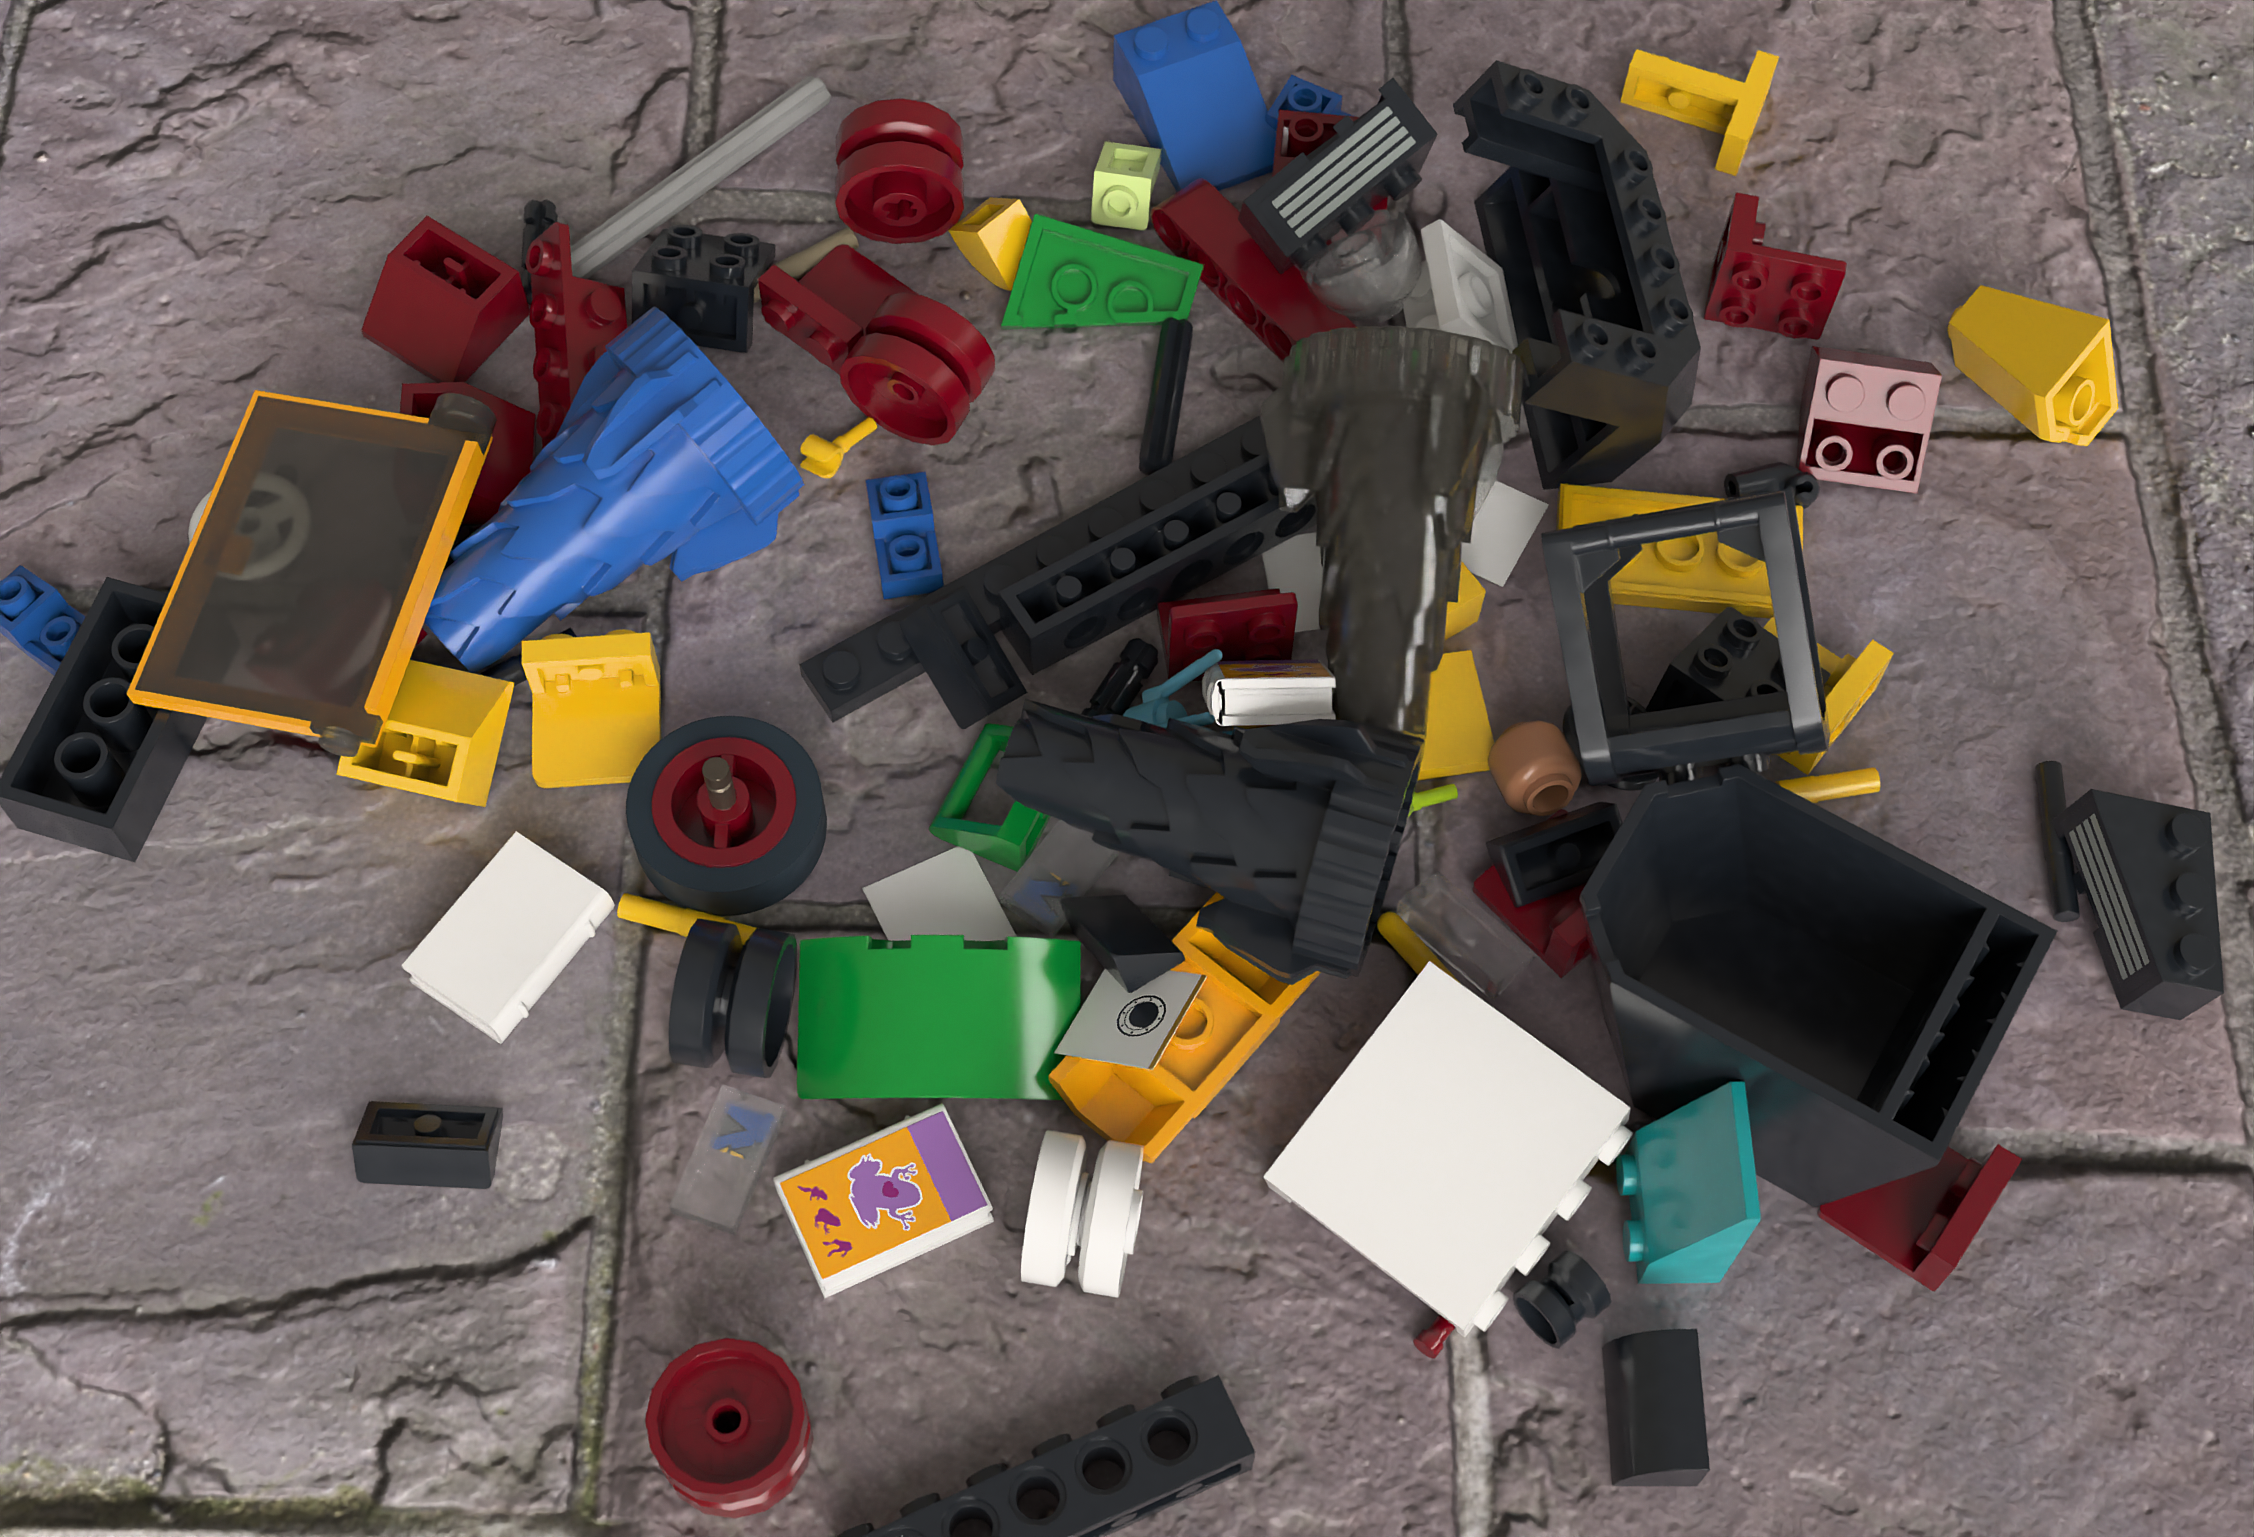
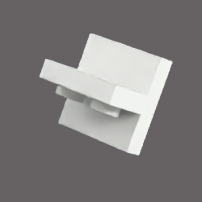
M1441 219L1420 229L1426 260L1397 275L1415 372L1428 381L1476 356L1501 374L1522 365V363L1514 361L1512 353L1518 346L1502 268Z

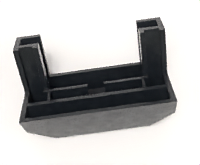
M1496 60L1453 104L1456 115L1465 117L1469 136L1462 142L1464 152L1510 166L1474 201L1486 254L1502 268L1518 343V346L1512 353L1514 361L1522 363V365L1514 368L1542 487L1543 490L1558 489L1560 484L1583 486L1609 483L1661 443L1692 404L1701 349L1693 321V312L1688 303L1679 270V261L1674 252L1666 223V214L1660 201L1652 172V163L1647 151L1590 90Z

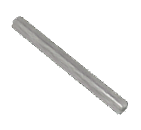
M807 76L570 247L572 276L584 279L589 278L829 103L831 96L824 82L819 77Z

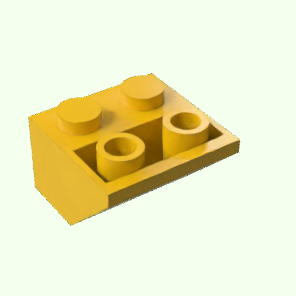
M409 660L377 748L344 742L336 775L454 802L486 807L515 683Z

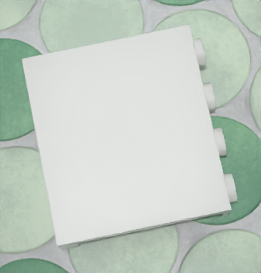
M1429 961L1263 1177L1269 1188L1289 1203L1293 1201L1456 1327V1331L1466 1337L1474 1325L1485 1332L1497 1318L1509 1300L1500 1290L1517 1269L1527 1276L1544 1255L1551 1242L1545 1239L1542 1234L1557 1214L1568 1221L1583 1203L1592 1189L1583 1180L1596 1162L1601 1160L1609 1166L1622 1151L1633 1132L1624 1127L1629 1120L1631 1107Z

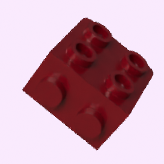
M849 245L836 246L800 281L795 280L774 264L758 278L762 303L761 312L765 322L839 375V368L859 338L866 335L865 328L885 298L901 292L919 295Z

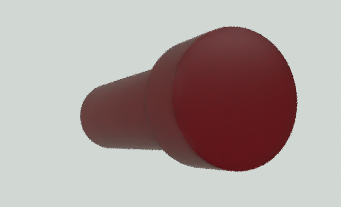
M1439 1314L1427 1330L1422 1329L1413 1340L1414 1345L1424 1355L1435 1359L1444 1348L1443 1342L1456 1327Z

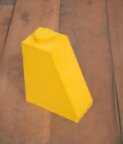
M1983 285L1976 289L1963 306L1957 307L1953 312L1948 324V336L1952 342L1955 366L2038 438L2056 443L2064 441L2075 445L2088 446L2118 409L2109 319Z

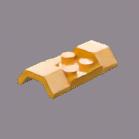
M1216 892L1203 907L1224 899V896ZM1200 910L1172 940L1183 952L1185 960L1171 970L1207 975L1154 1069L1067 1055L1049 1074L1050 1083L1075 1116L1106 1141L1112 1140L1144 1146L1143 1161L1153 1163L1186 1124L1202 1112L1278 1026L1280 1018L1321 973L1317 971L1293 985L1276 980L1226 948L1212 933L1196 928Z

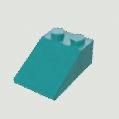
M1729 1082L1637 1130L1625 1154L1618 1155L1616 1164L1618 1192L1620 1196H1629L1631 1220H1625L1623 1224V1250L1627 1262H1636L1638 1284L1720 1283L1760 1222L1761 1213L1745 1082Z

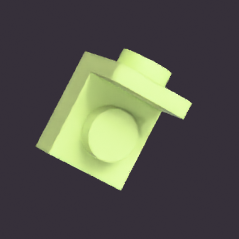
M1105 141L1094 170L1091 221L1094 224L1135 230L1147 229L1150 218L1151 195L1160 171L1161 149Z

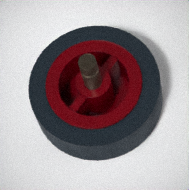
M717 716L694 721L674 730L656 743L643 757L634 772L628 788L626 799L627 825L641 867L651 883L664 896L685 908L718 916H734L752 913L774 905L794 892L806 880L816 866L824 847L827 832V816L821 782L812 759L806 750L789 734L774 725L758 719L742 716Z

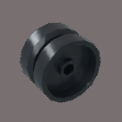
M697 918L690 928L682 949L670 1005L668 1040L669 1054L673 1063L711 1068L725 1050L732 1073L761 1078L771 1077L784 1046L791 1016L797 972V942L795 934L756 928L743 945L736 924Z

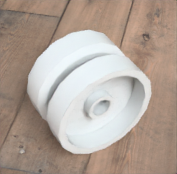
M1053 1130L1045 1132L1036 1166L1026 1222L1021 1263V1281L1056 1287L1065 1277L1066 1265L1070 1262L1071 1256L1075 1255L1077 1246H1081L1078 1280L1083 1292L1119 1297L1128 1254H1133L1141 1213L1143 1190H1139L1144 1146L1109 1140L1099 1150L1093 1179L1090 1181V1174L1086 1173L1087 1145L1083 1136Z

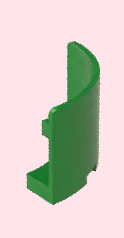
M911 935V940L894 941L872 939L871 936L800 940L797 1094L799 1098L808 1100L983 1098L1064 1101L1050 1083L1049 1074L1067 1056L1054 1052L1080 1011L1081 941L1012 936L1005 937V940L973 941L964 940V935Z

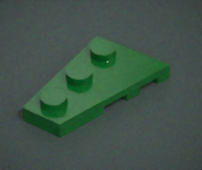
M1035 214L1001 329L1162 325L1163 321L1170 317L1177 320H1188L1204 265Z

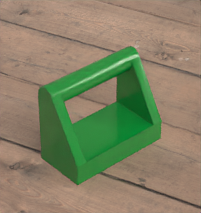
M987 723L984 725L930 824L929 831L943 841L962 847L978 856L1022 873L1051 816L1025 807L1015 800L1002 826L962 820L999 750L1005 752L1010 734L1014 726Z

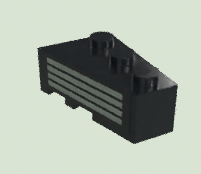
M1391 78L1378 89L1381 96L1377 105L1355 121H1352L1348 115L1333 126L1337 132L1336 135L1307 156L1302 152L1243 201L1238 217L1239 222L1280 274H1283L1295 264L1301 270L1307 268L1329 249V246L1325 243L1341 230H1344L1348 236L1355 233L1374 217L1376 212L1372 208L1389 195L1393 201H1397L1407 195L1421 182L1422 178L1419 173L1438 134L1394 78Z
M2090 789L2056 816L2052 823L2058 839L2066 837L2078 870L2072 876L2078 894H2086L2099 927L2093 932L2119 1006L2122 1010L2182 1020L2224 993L2210 812Z

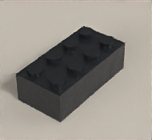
M106 577L0 778V806L18 829L136 862L208 718L134 704L127 696V691L168 597L167 593ZM206 605L176 677L177 679L224 686L243 647L224 609Z

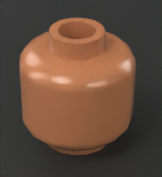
M1530 721L1511 725L1493 744L1488 756L1490 773L1505 802L1516 812L1546 816L1563 809L1572 800L1582 777L1579 761L1564 733L1554 724L1548 722Z

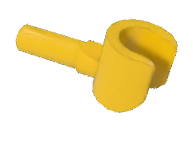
M867 417L842 436L836 437L832 442L815 434H810L800 448L801 454L807 456L801 462L800 467L822 478L833 477L842 463L844 454L853 445L877 429L876 422L871 417Z

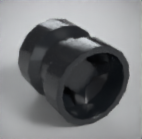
M1564 1251L1549 1264L1548 1274L1540 1281L1529 1280L1513 1295L1514 1305L1528 1327L1543 1342L1557 1349L1575 1335L1576 1324L1583 1318H1596L1612 1302L1610 1293L1599 1275L1584 1259L1572 1251Z

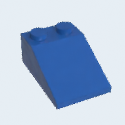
M1217 0L1114 35L1113 81L1151 148L1161 149L1160 164L1176 192L1199 178L1207 180L1218 191L1273 172L1277 134L1266 122L1268 110L1242 42Z

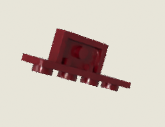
M555 222L530 244L526 255V268L531 274L532 303L529 319L532 327H534L536 347L533 376L538 382L539 412L536 428L542 439V449L556 438L584 377L599 357L607 351L605 346L627 329L625 289L572 276L569 225Z

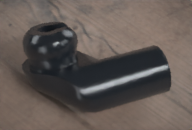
M1782 462L1729 473L1724 479L1725 493L1728 498H1738L1792 488L1795 505H1801L1803 509L1809 507L1818 498L1820 492V485L1815 476L1808 472H1801L1795 467Z

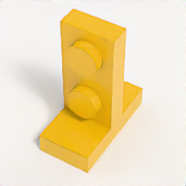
M1636 49L1628 68L1620 102L1725 135L1714 170L1736 176L1766 100L1779 56L1757 50L1744 83L1718 73L1708 72L1673 61L1664 56H1657Z

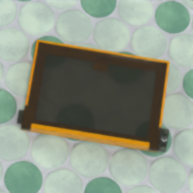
M255 390L127 691V696L134 704L320 737L318 743L321 747L333 754L344 757L356 756L360 745L377 748L492 443V433L497 422L494 412L482 402L456 393L440 395L435 402L429 419Z

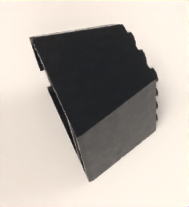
M1740 764L1719 768L1716 775L1667 785L1666 780L1645 784L1580 895V903L1605 1023L1633 1106L1658 1120L1729 1082H1745L1756 1175L1813 1207L1845 1198L1938 1165L2057 933V930Z

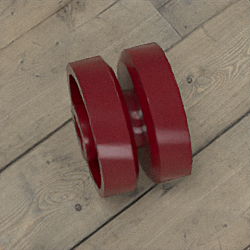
M903 98L877 100L856 108L841 121L836 135V164L838 173L835 178V205L839 218L853 232L874 241L892 244L920 243L945 234L958 223L964 210V182L961 173L964 166V142L960 126L947 112L929 103Z
M904 292L889 295L882 302L865 328L866 335L859 338L839 368L841 385L850 400L867 417H871L878 425L890 433L911 442L934 446L948 443L957 433L970 412V403L974 402L981 394L995 371V355L986 338L966 318L947 305L923 295Z
M722 1338L693 1346L671 1361L651 1390L645 1416L650 1450L663 1474L680 1499L704 1514L736 1519L764 1512L792 1492L808 1467L814 1437L808 1407L800 1384L780 1356L757 1342ZM729 1423L736 1428L734 1432L729 1434L720 1433V1430Z

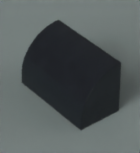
M1664 1329L1622 1336L1606 1343L1602 1347L1612 1486L1697 1487L1710 1471L1698 1330Z

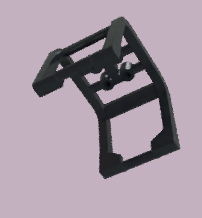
M1792 488L1738 498L1730 497L1726 500L1640 515L1633 514L1628 517L1573 526V528L1541 534L1580 752L1590 785L1594 787L1620 783L1624 777L1658 773L1659 781L1666 780L1667 785L1700 778V774L1704 773V766L1726 763V767L1740 764L1757 773L1769 769L1768 764L1771 763L1770 755L1798 751L1800 755L1828 751L1830 740L1828 712ZM1717 532L1718 542L1765 562L1787 690L1630 715L1610 580L1643 550L1642 544Z

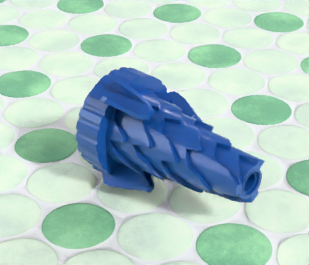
M652 307L605 346L607 351L599 357L584 377L556 438L541 450L530 465L531 472L501 502L498 512L451 551L450 557L454 562L443 571L424 622L444 646L471 673L482 670L499 660L553 614L561 621L587 598L613 589L643 564L651 566L671 554L669 568L683 582L694 574L713 571L767 547L776 539L778 513L800 496L799 489L804 486V481L769 430L696 344L657 307Z

